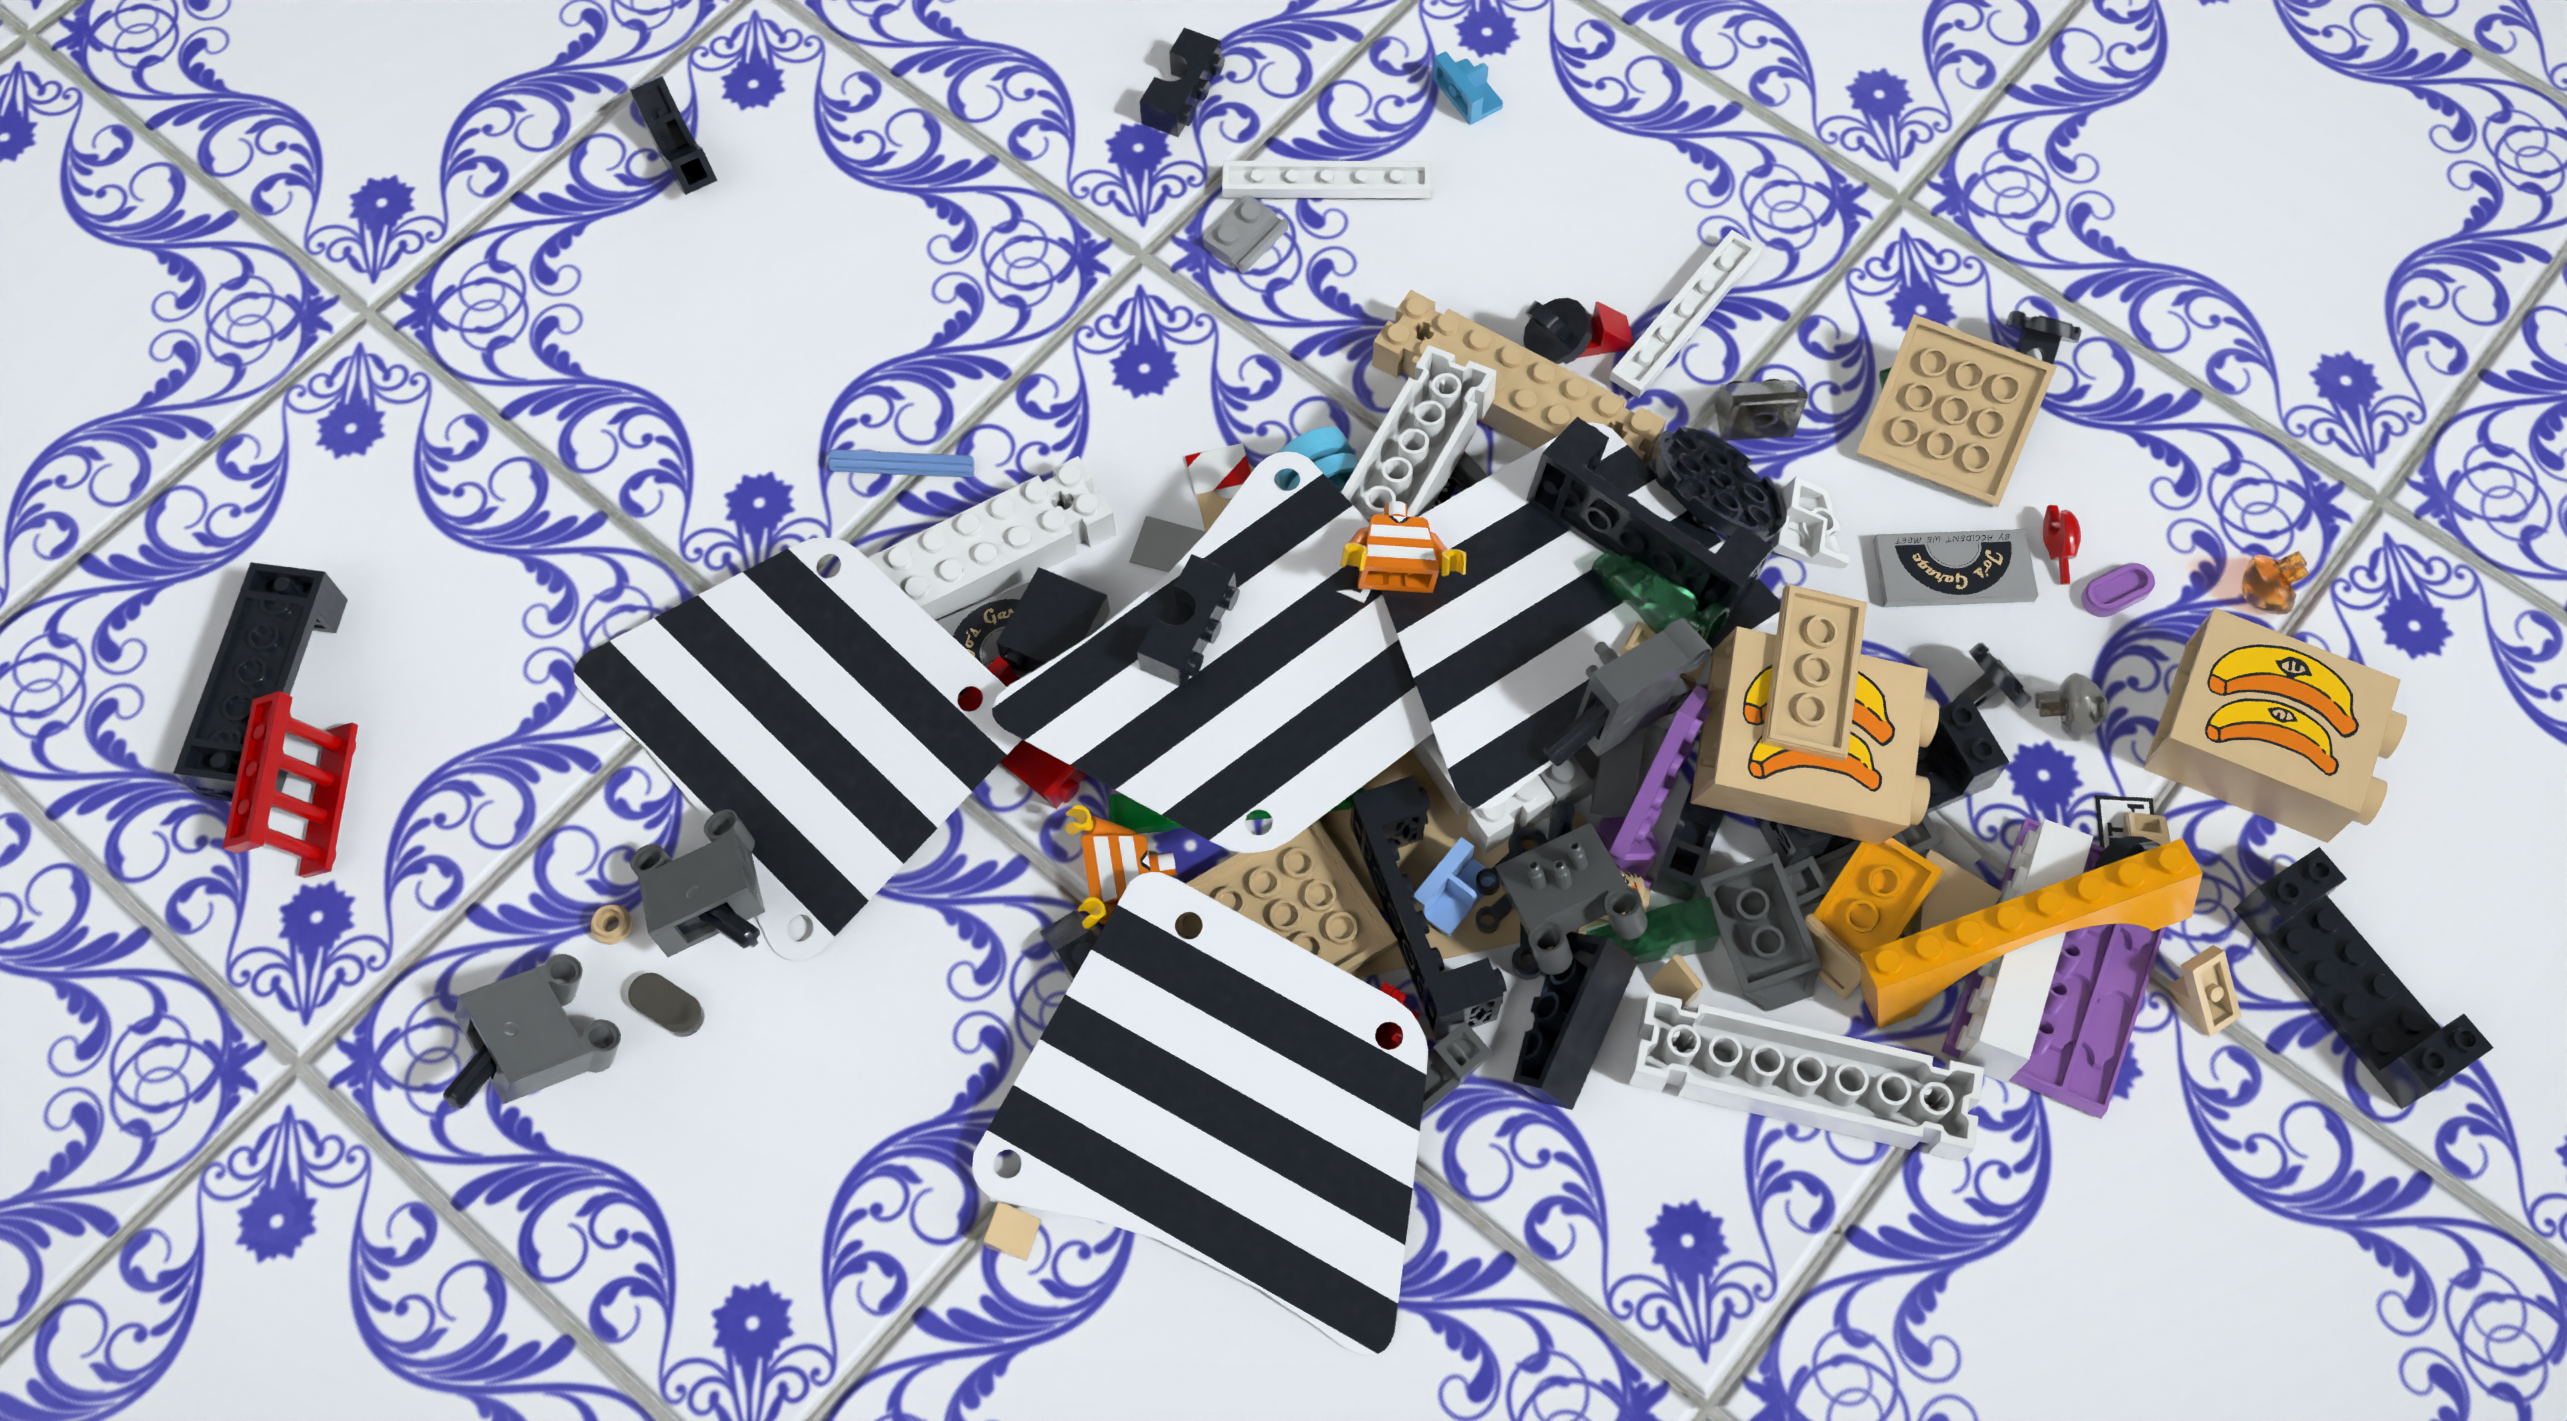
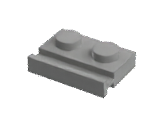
M1248 195L1204 239V248L1230 266L1235 265L1239 268V272L1244 274L1288 230V221L1286 219L1281 220L1274 211Z

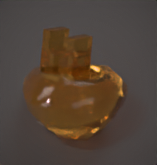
M2297 551L2277 561L2273 557L2261 554L2253 556L2248 561L2241 585L2243 598L2254 608L2266 613L2276 615L2290 613L2297 596L2291 583L2309 575L2305 568L2307 563L2301 553Z

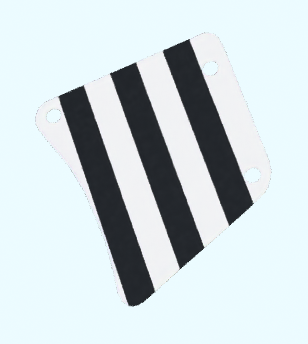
M1588 423L1609 437L1596 474L1604 477L1607 482L1628 496L1635 498L1640 504L1659 517L1668 520L1674 527L1692 539L1699 541L1713 553L1720 549L1724 544L1711 529L1699 526L1694 521L1692 514L1669 491L1659 486L1656 482L1657 474L1612 428L1604 424ZM1556 438L1419 516L1428 520L1430 531L1436 533L1448 550L1457 549L1466 553L1465 575L1452 571L1449 572L1448 576H1442L1441 569H1439L1433 593L1381 590L1455 791L1463 802L1475 809H1491L1506 802L1524 785L1553 764L1547 758L1543 749L1575 721L1590 680L1586 675V669L1591 665H1596L1598 668L1604 666L1598 654L1594 651L1597 643L1605 642L1609 648H1612L1620 656L1637 621L1661 632L1675 620L1685 618L1712 648L1713 652L1737 626L1763 632V628L1767 624H1778L1781 601L1758 578L1750 594L1717 631L1526 501L1541 455ZM1712 653L1695 687L1708 684Z
M1297 452L1275 453L1259 463L1208 532L1168 574L1091 636L1037 670L1011 683L997 695L992 707V716L996 723L1004 730L1201 837L1230 851L1239 853L1273 850L1290 841L1434 733L1381 590L1371 589L1364 603L1337 592L1353 590L1361 593L1362 589H1358L1357 584L1359 568L1345 565V568L1340 567L1344 545L1352 539L1360 528L1369 527V522L1308 457ZM1282 469H1293L1300 476L1299 485L1291 491L1279 489L1274 482L1275 475ZM1191 554L1235 571L1236 587L1240 592L1234 608L1231 611L1226 610L1220 620L1222 627L1216 641L1213 644L1208 643L1203 651L1204 660L1198 674L1195 677L1190 676L1184 688L1140 670L1137 651L1155 619L1170 625H1180L1187 622L1194 613L1176 604L1174 585ZM1254 810H1264L1271 815L1273 825L1268 833L1264 835L1251 834L1245 827L1247 815Z
M818 537L808 539L770 557L587 652L580 658L574 669L575 685L583 696L604 711L647 749L706 821L711 815L724 809H730L737 814L755 840L752 857L765 909L764 913L756 917L772 949L782 958L791 961H806L817 956L1022 740L1004 730L996 723L992 716V707L995 699L1006 686L860 550L843 540ZM827 554L836 555L841 562L839 572L831 578L821 577L816 568L820 558ZM974 686L982 692V704L975 711H964L958 705V695L965 687ZM798 915H806L813 922L812 934L809 938L800 942L791 939L788 934L790 921Z
M1161 872L1141 874L1128 884L974 1151L973 1175L979 1188L989 1197L1000 1202L1096 1220L1159 1240L1258 1288L1319 1328L1344 1348L1362 1356L1379 1354L1391 1343L1396 1326L1427 1076L1428 1046L1426 1037L1411 1011L1391 996L1178 879ZM1185 912L1196 913L1202 920V931L1193 939H1184L1175 930L1176 919ZM1384 1022L1396 1023L1403 1031L1402 1043L1393 1050L1381 1048L1375 1039L1376 1029ZM1010 1149L1020 1156L1021 1168L1016 1176L1002 1178L996 1174L993 1168V1161L999 1152Z

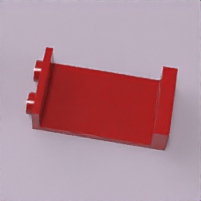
M1000 656L987 667L1006 687L1020 679L1015 675L1010 664ZM970 686L957 700L958 705L964 711H975L982 704L983 695L980 689ZM1023 739L1000 762L1055 809L1062 802H1069L1077 794L1080 788L1079 783L1087 775Z

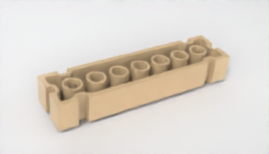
M1413 290L1408 292L1396 309L1395 324L1388 320L1373 341L1372 366L1395 378L1403 372L1415 380V366L1428 345L1456 355L1455 363L1466 367L1470 360L1496 370L1495 398L1484 418H1477V420L1534 450L1559 436L1578 416L1587 423H1599L1612 428L1647 464L1651 458L1652 448L1663 434L1667 421L1642 407L1639 408L1637 413L1626 409L1627 400L1450 309H1447L1445 314L1435 311L1436 302Z

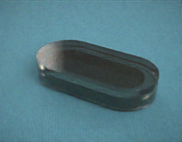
M645 973L638 976L631 983L628 990L630 1004L637 1012L670 1034L677 1037H687L696 1033L702 1026L705 1014L699 1001L657 973Z

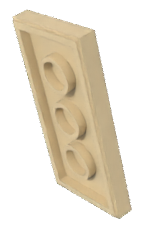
M1790 584L1783 588L1761 744L1840 762L1847 759L1867 602Z

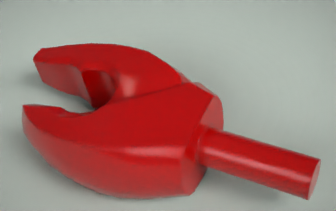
M2048 505L2043 521V541L2049 551L2050 559L2059 561L2060 585H2069V559L2075 558L2081 542L2080 525L2076 516L2071 511L2062 510L2059 513L2057 505Z

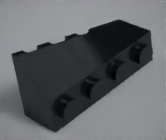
M1576 932L1566 934L1573 956L1569 968L1556 975L1540 971V975L1545 979L1541 995L1534 997L1530 1012L1535 1017L1533 1027L1524 1034L1512 1081L1543 1103L1573 1110L1638 963L1637 959L1609 938Z

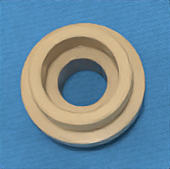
M606 905L599 908L591 920L592 934L599 942L607 945L622 942L628 937L633 926L631 915L624 907L619 905ZM619 921L617 928L607 931V925L610 922Z

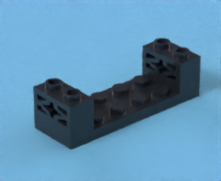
M1577 416L1543 451L1526 501L1718 631L1752 591L1773 546L1740 525L1720 549L1713 553L1702 543L1674 527L1668 520L1659 517L1640 504L1635 498L1628 496L1607 482L1604 477L1596 474L1609 437Z
M250 562L173 772L176 777L200 798L232 802L253 699L277 691L290 695L312 631L337 633L348 599L325 571ZM278 769L275 785L276 790L282 792L288 772Z
M1969 695L1939 707V719L1935 735L1927 747H1919L1916 775L1927 777L1930 782L1927 814L1992 787L2009 764L2008 758ZM1753 817L1771 851L1778 853L1783 868L1811 856L1816 859L1857 841L1856 839Z
M1411 775L1352 795L1350 827L1391 930L1398 939L1397 945L1434 1038L1437 1041L1445 1038L1464 1021L1471 1028L1497 1020L1501 1004H1503V993L1507 991L1500 969H1493L1488 957L1441 973V971L1445 970L1444 962L1438 948H1431L1425 935L1430 933L1425 914L1422 910L1416 911L1411 897L1415 896L1412 882L1407 873L1401 875L1396 861L1400 860L1398 848L1423 840L1425 825L1429 823L1427 810L1431 809L1428 794L1423 786L1417 787L1414 777Z
M2318 847L2257 887L2233 910L2397 1105L2403 1109L2432 1092L2494 1047L2464 1013L2442 1028L2328 897L2347 878L2325 852Z

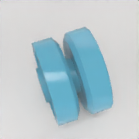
M1335 427L1317 428L1304 433L1289 442L1280 451L1297 452L1308 457L1340 492L1359 463V459L1352 454V447L1339 428ZM1288 468L1280 470L1275 475V480L1282 490L1291 491L1299 485L1300 476L1298 472Z

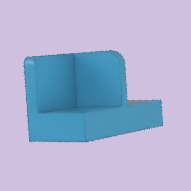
M1445 51L1434 57L1433 80L1468 124L1472 125L1503 108V101L1487 83L1488 66L1485 63H1481L1474 67L1468 59L1455 63Z

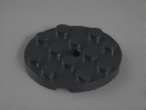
M1679 427L1673 433L1666 430L1654 444L1651 451V460L1657 474L1656 482L1663 489L1669 491L1692 514L1694 521L1699 526L1705 529L1712 527L1726 534L1729 538L1741 525L1753 534L1760 536L1766 542L1771 540L1785 524L1787 510L1776 486L1768 476L1763 479L1759 478L1748 467L1752 460L1730 444L1711 434L1688 427Z

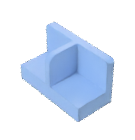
M1463 837L1458 840L1416 890L1415 896L1412 897L1415 910H1422L1427 922L1447 937L1452 935L1484 896L1476 888V876L1480 870L1486 867L1472 858L1474 845ZM1484 877L1480 883L1485 887H1491L1495 880L1491 877Z

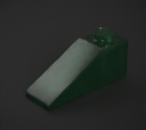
M1710 897L1673 903L1645 912L1648 921L1647 929L1638 938L1631 940L1617 937L1612 932L1610 924L1586 932L1587 935L1609 938L1637 959V965L1671 959L1676 954L1682 957L1713 951L1721 935Z

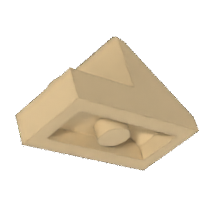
M2214 945L2181 965L2183 976L2168 985L2171 993L2196 1025L2209 1037L2242 1017L2225 951Z

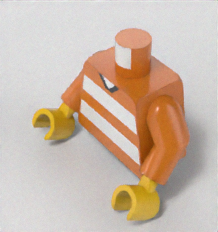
M1392 501L1384 506V515L1375 514L1371 516L1369 527L1360 528L1352 539L1344 545L1340 567L1345 568V565L1359 568L1358 589L1433 593L1439 569H1441L1442 576H1448L1449 572L1452 571L1459 572L1461 575L1466 574V553L1457 549L1448 550L1436 533L1430 531L1428 520L1424 517L1408 516L1405 503Z
M1076 805L1065 813L1067 816H1072L1077 820V822L1068 823L1065 826V831L1070 835H1075L1084 830L1086 834L1081 836L1090 897L1077 908L1079 912L1086 911L1090 914L1082 922L1085 929L1093 928L1098 921L1101 924L1107 923L1128 884L1137 876L1148 872H1161L1168 876L1177 875L1173 852L1149 856L1145 835H1138L1134 830L1091 816L1089 810L1082 805Z

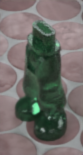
M1609 550L1598 557L1592 565V570L1603 577L1601 583L1623 602L1632 607L1655 634L1663 631L1675 620L1685 618L1709 644L1720 632L1729 617L1730 609L1721 602L1709 605L1702 612L1698 611V602L1691 592L1666 579L1640 561L1632 562V558L1629 555L1620 557L1614 551Z

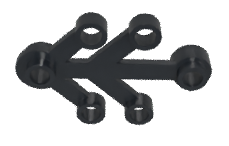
M1534 827L1517 829L1509 838V853L1495 866L1530 851L1521 846L1523 841H1533L1536 844L1534 848L1547 843L1546 836L1542 831ZM1495 866L1480 870L1476 876V888L1483 895L1490 896L1499 890L1500 879ZM1484 877H1491L1495 880V884L1491 887H1485L1480 881ZM1506 893L1491 907L1485 906L1477 911L1475 920L1476 927L1480 932L1485 934L1495 932L1499 928L1500 921L1514 909ZM1484 915H1491L1495 918V922L1492 925H1484L1480 919ZM1520 922V947L1512 955V969L1519 978L1533 980L1540 976L1541 970L1537 967L1536 961L1531 965H1526L1521 961L1523 955H1533L1529 944V937ZM1578 928V929H1576V930H1574V931H1572V932H1576V933H1577L1580 928Z

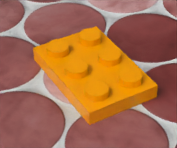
M1892 837L1879 845L1862 841L1813 915L1860 956L1862 952L1900 939L1943 875L1944 870Z

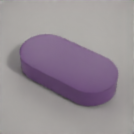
M2128 563L2090 581L2082 592L2081 601L2084 608L2090 614L2097 617H2109L2146 599L2155 586V578L2146 566L2139 563Z

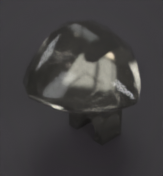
M2078 673L2070 674L2061 683L2060 690L2035 692V707L2039 709L2040 717L2060 716L2061 730L2075 742L2088 738L2100 726L2108 708L2105 694L2089 678Z

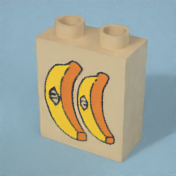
M2214 607L2186 643L2143 769L2328 843L2352 821L2366 826L2369 825L2383 804L2388 784L2384 780L2373 777L2372 774L2377 757L2388 759L2396 750L2406 729L2407 716L2392 710L2401 679Z
M1737 626L1713 650L1707 690L1711 691L1712 694L1706 706L1712 708V711L1700 734L1691 796L1692 804L1878 845L1910 827V824L1918 825L1922 821L1929 803L1930 782L1927 777L1916 775L1919 747L1925 748L1931 743L1939 719L1938 702L1925 698L1928 669L1860 654L1847 759L1840 762L1761 744L1776 635Z

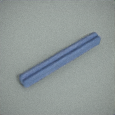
M833 449L829 452L828 458L830 470L837 472L972 477L975 471V462L971 455Z

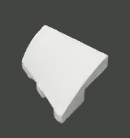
M1795 476L1780 490L1787 510V519L1783 527L1772 539V551L1811 564L1845 568L1849 564L1850 558L1848 553L1841 554L1836 538L1841 529L1838 520L1832 514L1833 504L1828 490Z

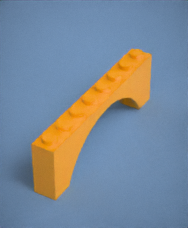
M2181 838L1860 953L1862 996L1877 1028L1880 1029L1917 1016L1933 998L1960 978L2006 953L2038 940L2071 930L2103 924H2134L2155 931L2192 918L2203 873Z

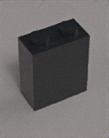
M1038 567L996 642L1000 657L1010 664L1014 670L1022 671L1025 669L1030 672L1037 670L1091 636L1104 625L1110 613L1108 595Z

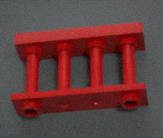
M277 691L255 698L252 701L222 849L237 854L262 847L264 844L302 857L298 876L308 878L331 872L336 859V844L352 757L356 750L355 740L358 725L351 722L326 731L291 717L290 709L293 697ZM286 732L322 747L319 767L284 753L283 744ZM278 769L316 783L312 804L276 790ZM271 806L309 820L305 841L269 828L268 820Z

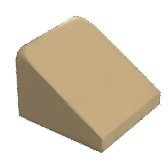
M2135 812L2124 813L2123 837L2142 836L2158 842L2160 845L2170 843L2166 817Z
M1676 954L1651 979L1650 986L1657 994L1683 999L1682 1009L1697 999L1703 983L1684 959Z
M998 1202L983 1243L988 1249L1027 1261L1041 1219L1010 1205Z

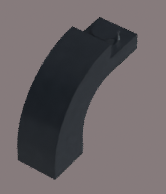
M660 75L630 88L629 91L639 109L643 122L680 190L687 195L718 181L703 148L696 143L687 128L663 76Z

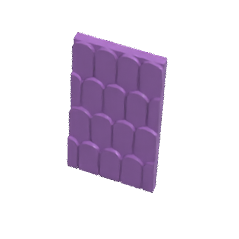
M2026 817L2022 823L2002 881L1999 884V891L2002 892L2007 880L2012 881L2016 869L2010 868V863L2016 847L2023 845L2028 831H2036L2041 825L2040 822ZM2091 843L2083 873L2094 870L2096 862L2105 848ZM2103 924L2066 932L2030 1059L2010 1081L2038 1093L2042 1092L2045 1096L2078 1110L2082 1109L2083 1112L2102 1119L2107 1112L2166 927L2151 931L2146 927L2134 924ZM1979 968L1973 970L1967 976L1941 1052L1958 1059L1961 1051L1955 1048L1962 1027L1964 1025L1968 1026L1972 1017V1013L1967 1012V1005L1975 988L1980 989L1983 976L1978 975Z

